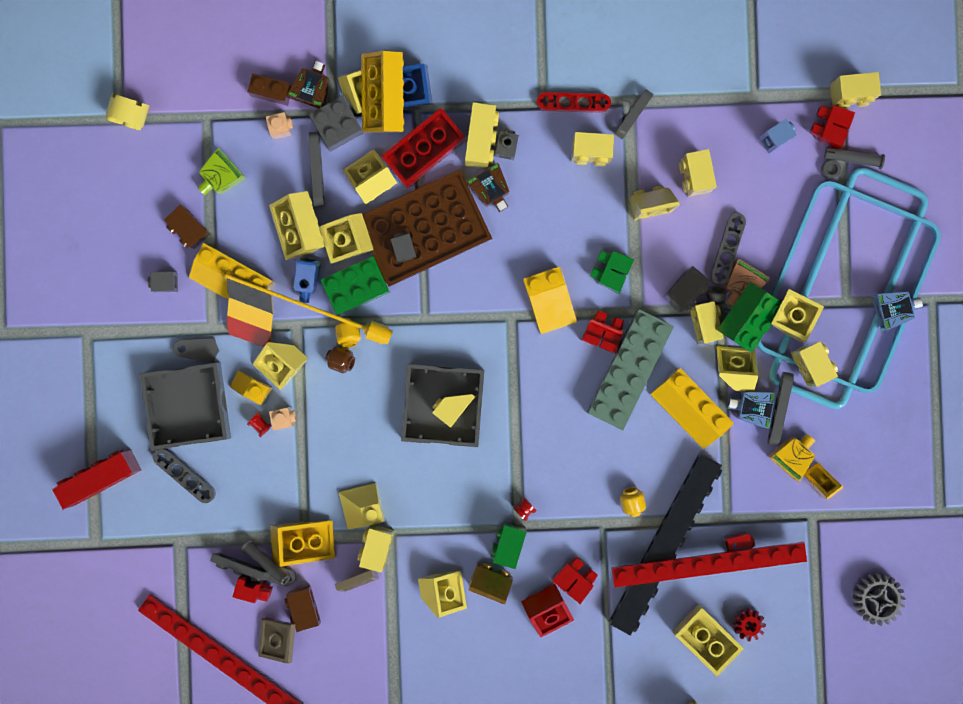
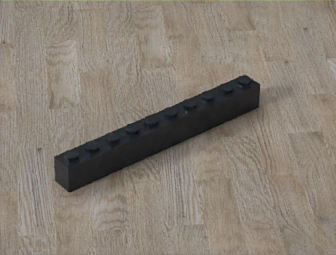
M700 453L697 455L640 563L676 559V550L678 547L681 548L686 540L684 536L687 530L690 531L692 529L696 513L699 514L703 509L704 504L702 502L704 498L711 494L713 490L711 485L715 479L718 480L722 473L721 464ZM659 582L627 586L608 621L609 624L630 636L632 632H636L640 625V617L647 613L650 599L654 598L658 592L657 586Z

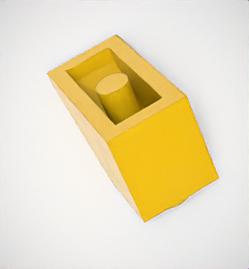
M240 370L237 371L230 385V388L259 405H264L273 388Z

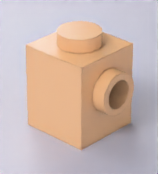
M285 112L266 116L269 133L273 139L292 135L293 123L291 117H288Z
M291 407L269 412L273 430L295 426L296 415Z

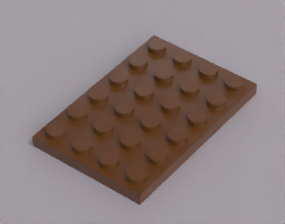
M460 169L362 214L374 249L372 253L388 287L493 239ZM405 232V234H410L417 258L398 263L391 239L394 238L395 234Z

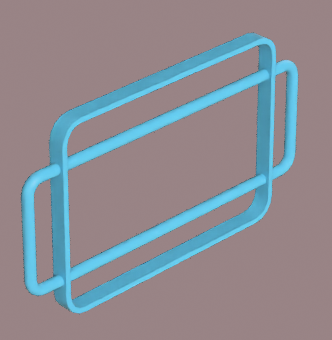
M864 167L853 170L845 186L831 181L817 186L808 202L771 295L775 298L777 296L819 191L823 187H831L843 193L801 295L808 298L848 198L853 196L913 221L884 293H893L920 224L931 230L933 240L910 295L911 299L917 298L941 238L938 227L934 223L923 219L928 207V197L917 188ZM865 175L920 199V206L916 215L853 190L852 188L857 177ZM877 314L873 318L848 382L839 378L831 380L846 386L838 402L831 401L795 385H792L791 392L836 410L841 409L847 404L852 390L862 393L876 391L883 382L906 323L897 327L875 383L870 388L864 389L856 386L855 383L879 327ZM784 334L777 353L765 348L761 340L757 346L763 353L775 357L769 376L772 383L777 387L780 384L777 371L782 360L797 366L793 359L784 356L791 337Z

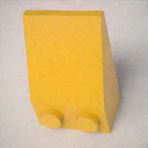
M560 267L523 279L540 334L577 322Z
M332 520L270 525L272 560L276 565L281 567L335 559Z

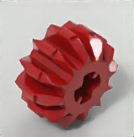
M747 608L745 613L741 609V616H734L738 622L732 623L734 627H737L734 630L735 634H740L739 638L742 640L746 637L748 642H751L752 636L755 640H758L757 634L763 635L764 632L761 628L766 627V624L762 622L764 617L762 615L759 616V611L757 610L752 613V609ZM748 621H750L751 623H753V624H751V625H752L751 628H748V627H747L748 625H747L746 623H747Z

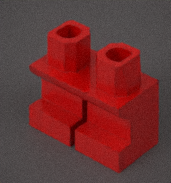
M835 105L831 108L820 106L816 117L824 119V123L821 125L814 122L809 133L818 137L817 141L825 142L833 148L840 149L844 145L848 129H850L856 112Z
M597 311L593 319L589 320L581 341L596 347L599 345V348L615 354L624 332L621 331L624 320L614 317L611 326L604 324L607 314Z
M575 556L569 563L566 561L563 567L551 577V580L577 603L581 604L593 589V583L598 574L589 568L582 575L578 570L583 566L584 562Z
M246 574L239 576L233 598L254 604L257 600L268 601L273 586L263 584L264 580L258 583L250 581V576Z

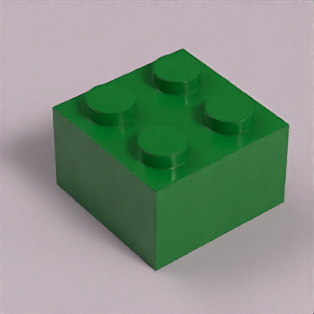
M503 521V525L499 524L496 532L498 541L497 544L493 543L490 557H493V563L516 570L527 533L526 527Z

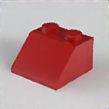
M556 584L548 586L521 601L529 620L540 638L574 621Z

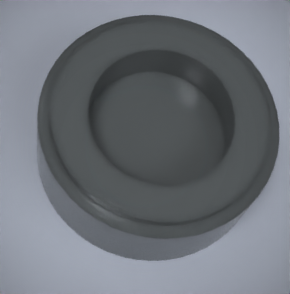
M827 160L821 166V174L826 179H834L841 173V165L836 160Z
M716 286L708 289L707 298L715 302L726 300L727 291Z

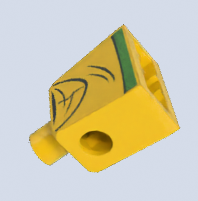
M808 434L800 441L795 437H790L767 457L792 479L800 482L815 458V454L809 450L815 440Z

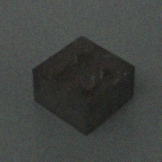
M691 266L684 271L663 296V299L679 312L691 310L697 303L695 299L698 296L704 295L709 289L708 283L711 280L694 266Z

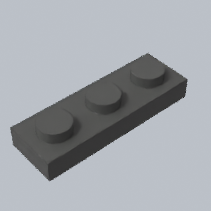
M214 553L210 559L211 562L216 563V567L221 569L230 568L234 574L244 576V574L249 575L253 581L261 582L270 577V574L263 568L222 553Z

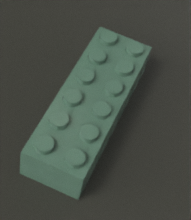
M640 309L636 311L587 411L588 414L620 430H624L674 326Z

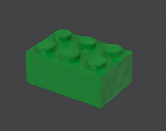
M374 256L321 279L337 316L391 293Z
M749 282L717 331L752 353L759 345L765 332L770 329L771 322L782 302L752 282Z

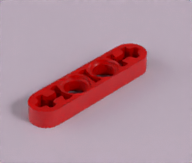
M544 92L538 96L536 103L542 111L603 113L610 108L611 99L606 94ZM544 97H547L548 101H553V97H557L556 107H553L554 103H548L547 106H543V103H540V101ZM562 97H566L569 99L570 104L567 107H562L559 104V100ZM580 98L588 100L589 105L586 108L578 105ZM592 98H595L594 102H600L601 99L607 102L604 108H601L600 104H594V108H591Z

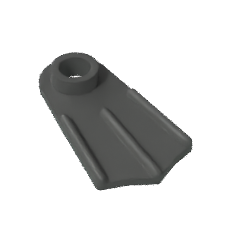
M215 338L179 340L173 345V352L176 356L194 360L214 362L219 352ZM184 345L186 349L181 353L179 347Z

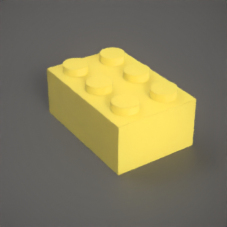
M473 103L465 157L466 167L488 169L489 164H493L494 150H491V145L495 146L497 131H493V129L498 127L499 112L496 111L495 105Z
M308 191L288 194L269 205L286 260L304 257L325 247Z
M699 604L672 631L716 676L744 649Z

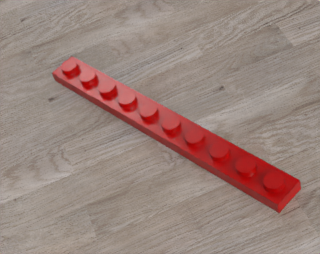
M802 541L611 567L613 584L616 588L807 562L805 542Z
M152 594L148 595L138 609L145 617L266 704H303Z

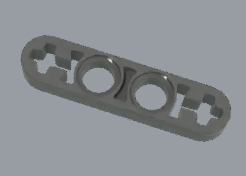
M309 132L314 206H325L319 132Z
M734 213L727 220L710 275L711 281L716 285L725 284L729 279L746 225V219L741 213ZM738 217L741 224L736 226L735 231H728L729 228L731 230L734 228L735 223L732 222V219ZM728 235L735 236L736 243L734 245L727 244L726 237ZM722 253L730 255L729 263L721 262L720 256ZM717 265L728 267L727 270L723 269L722 276H724V279L717 281L718 278L715 276L721 270L720 267L717 268Z
M783 372L781 375L768 434V444L778 446L780 443L794 380L793 373Z
M168 449L155 451L153 454L154 463L202 503H209L214 500L216 496L214 488ZM159 453H160V454H164V453H165V454H166L165 458H166L168 461H171V460L173 459L174 462H172L171 464H169V466H168V468H167L166 465H168V463H167L166 461H164V460L161 461V462L159 461V459H160ZM175 464H179L182 467L180 475H175L172 471V467ZM189 477L196 479L197 484L195 487L187 485ZM201 484H203V487H201V489L203 491L209 490L210 498L207 497L204 499L203 492L199 490L196 493L195 490L198 489Z

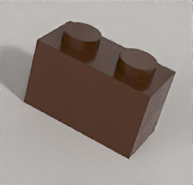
M252 73L247 92L251 97L288 106L290 98L287 94L291 84Z
M182 204L164 219L168 224L166 228L173 235L177 233L181 237L179 241L186 248L195 249L211 234Z
M311 586L293 590L286 594L287 598L284 599L285 605L291 611L290 622L296 624V632L320 625L321 620Z

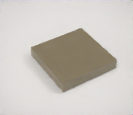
M370 570L335 584L337 591L346 592L378 580L379 577L376 571Z
M267 617L262 618L258 656L286 664L292 663L296 624Z

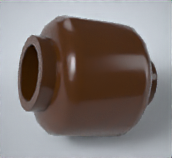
M336 346L329 350L325 357L328 368L342 374L351 371L355 364L353 352L341 346Z

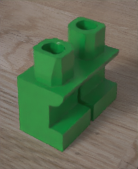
M601 250L597 261L606 264L605 268L601 270L593 267L590 277L598 281L599 285L619 294L634 259L614 251L610 253Z

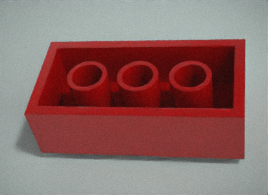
M440 108L381 157L405 188L408 189L466 142V137L445 111Z
M117 450L108 455L109 459H100L92 463V468L88 467L75 472V477L71 476L56 483L57 487L53 488L52 491L62 510L73 507L142 471L132 450Z

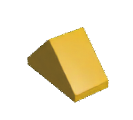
M819 462L804 474L820 497L827 500L843 488Z

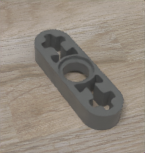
M648 89L643 92L616 131L615 135L622 140L654 94Z

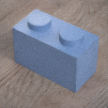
M785 119L766 131L759 139L767 152L771 153L797 135L795 133L796 128L792 122H788Z

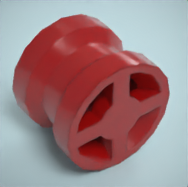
M525 497L521 499L518 505L513 506V509L525 521L528 520L531 513L537 511Z

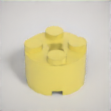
M112 93L105 114V120L121 125L125 122L124 126L141 131V128L144 127L150 105Z

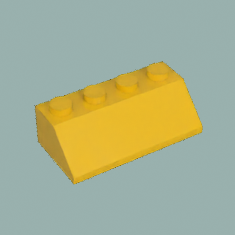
M378 51L361 54L362 132L364 133L403 132V52Z
M205 243L202 244L197 253L189 278L228 300L227 280L224 279L225 273L268 290L274 284V281Z
M676 368L650 393L702 449L720 438L734 424L681 368Z

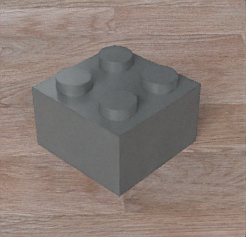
M343 96L309 114L330 152L363 134L360 125Z

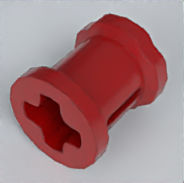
M260 412L247 423L248 426H252L259 433L258 436L260 438L272 427L271 424H268L261 417Z

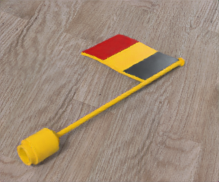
M229 273L224 274L229 294L227 312L229 335L265 347L268 342H272L273 295L364 330L363 334H366L365 339L381 345L383 343L388 345L393 330L389 329L388 326L375 321L364 326L233 277Z

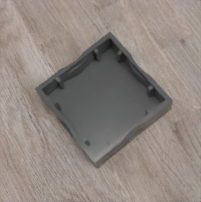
M221 363L140 374L143 401L147 410L150 451L231 439Z
M407 364L406 399L401 441L478 447L484 370ZM473 394L475 396L451 428L433 414L435 409L432 406L439 398L443 400L445 397Z

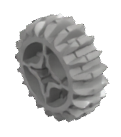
M875 573L874 577L871 574L868 575V581L865 578H861L862 585L856 584L859 590L853 591V594L857 595V597L852 598V601L857 603L853 607L855 610H859L857 615L863 616L865 622L869 621L872 625L877 622L879 626H882L884 621L888 625L890 624V618L893 621L897 620L895 614L902 615L899 608H905L901 601H905L906 598L900 596L904 593V590L899 589L901 584L895 582V578H888L886 574L881 576L879 573ZM876 586L873 592H868L872 587ZM887 586L892 593V600L887 598ZM877 597L880 598V597H881V598L884 599L885 601H882V600H881L880 602H879V601L877 602V601H876L875 599H873V598H877ZM865 599H868L871 602V613L868 611L866 607ZM890 606L885 612L879 614L884 607Z

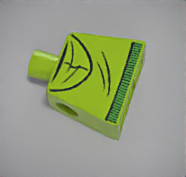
M218 148L199 171L205 180L197 188L204 195L212 189L218 194H222L243 181L246 177Z

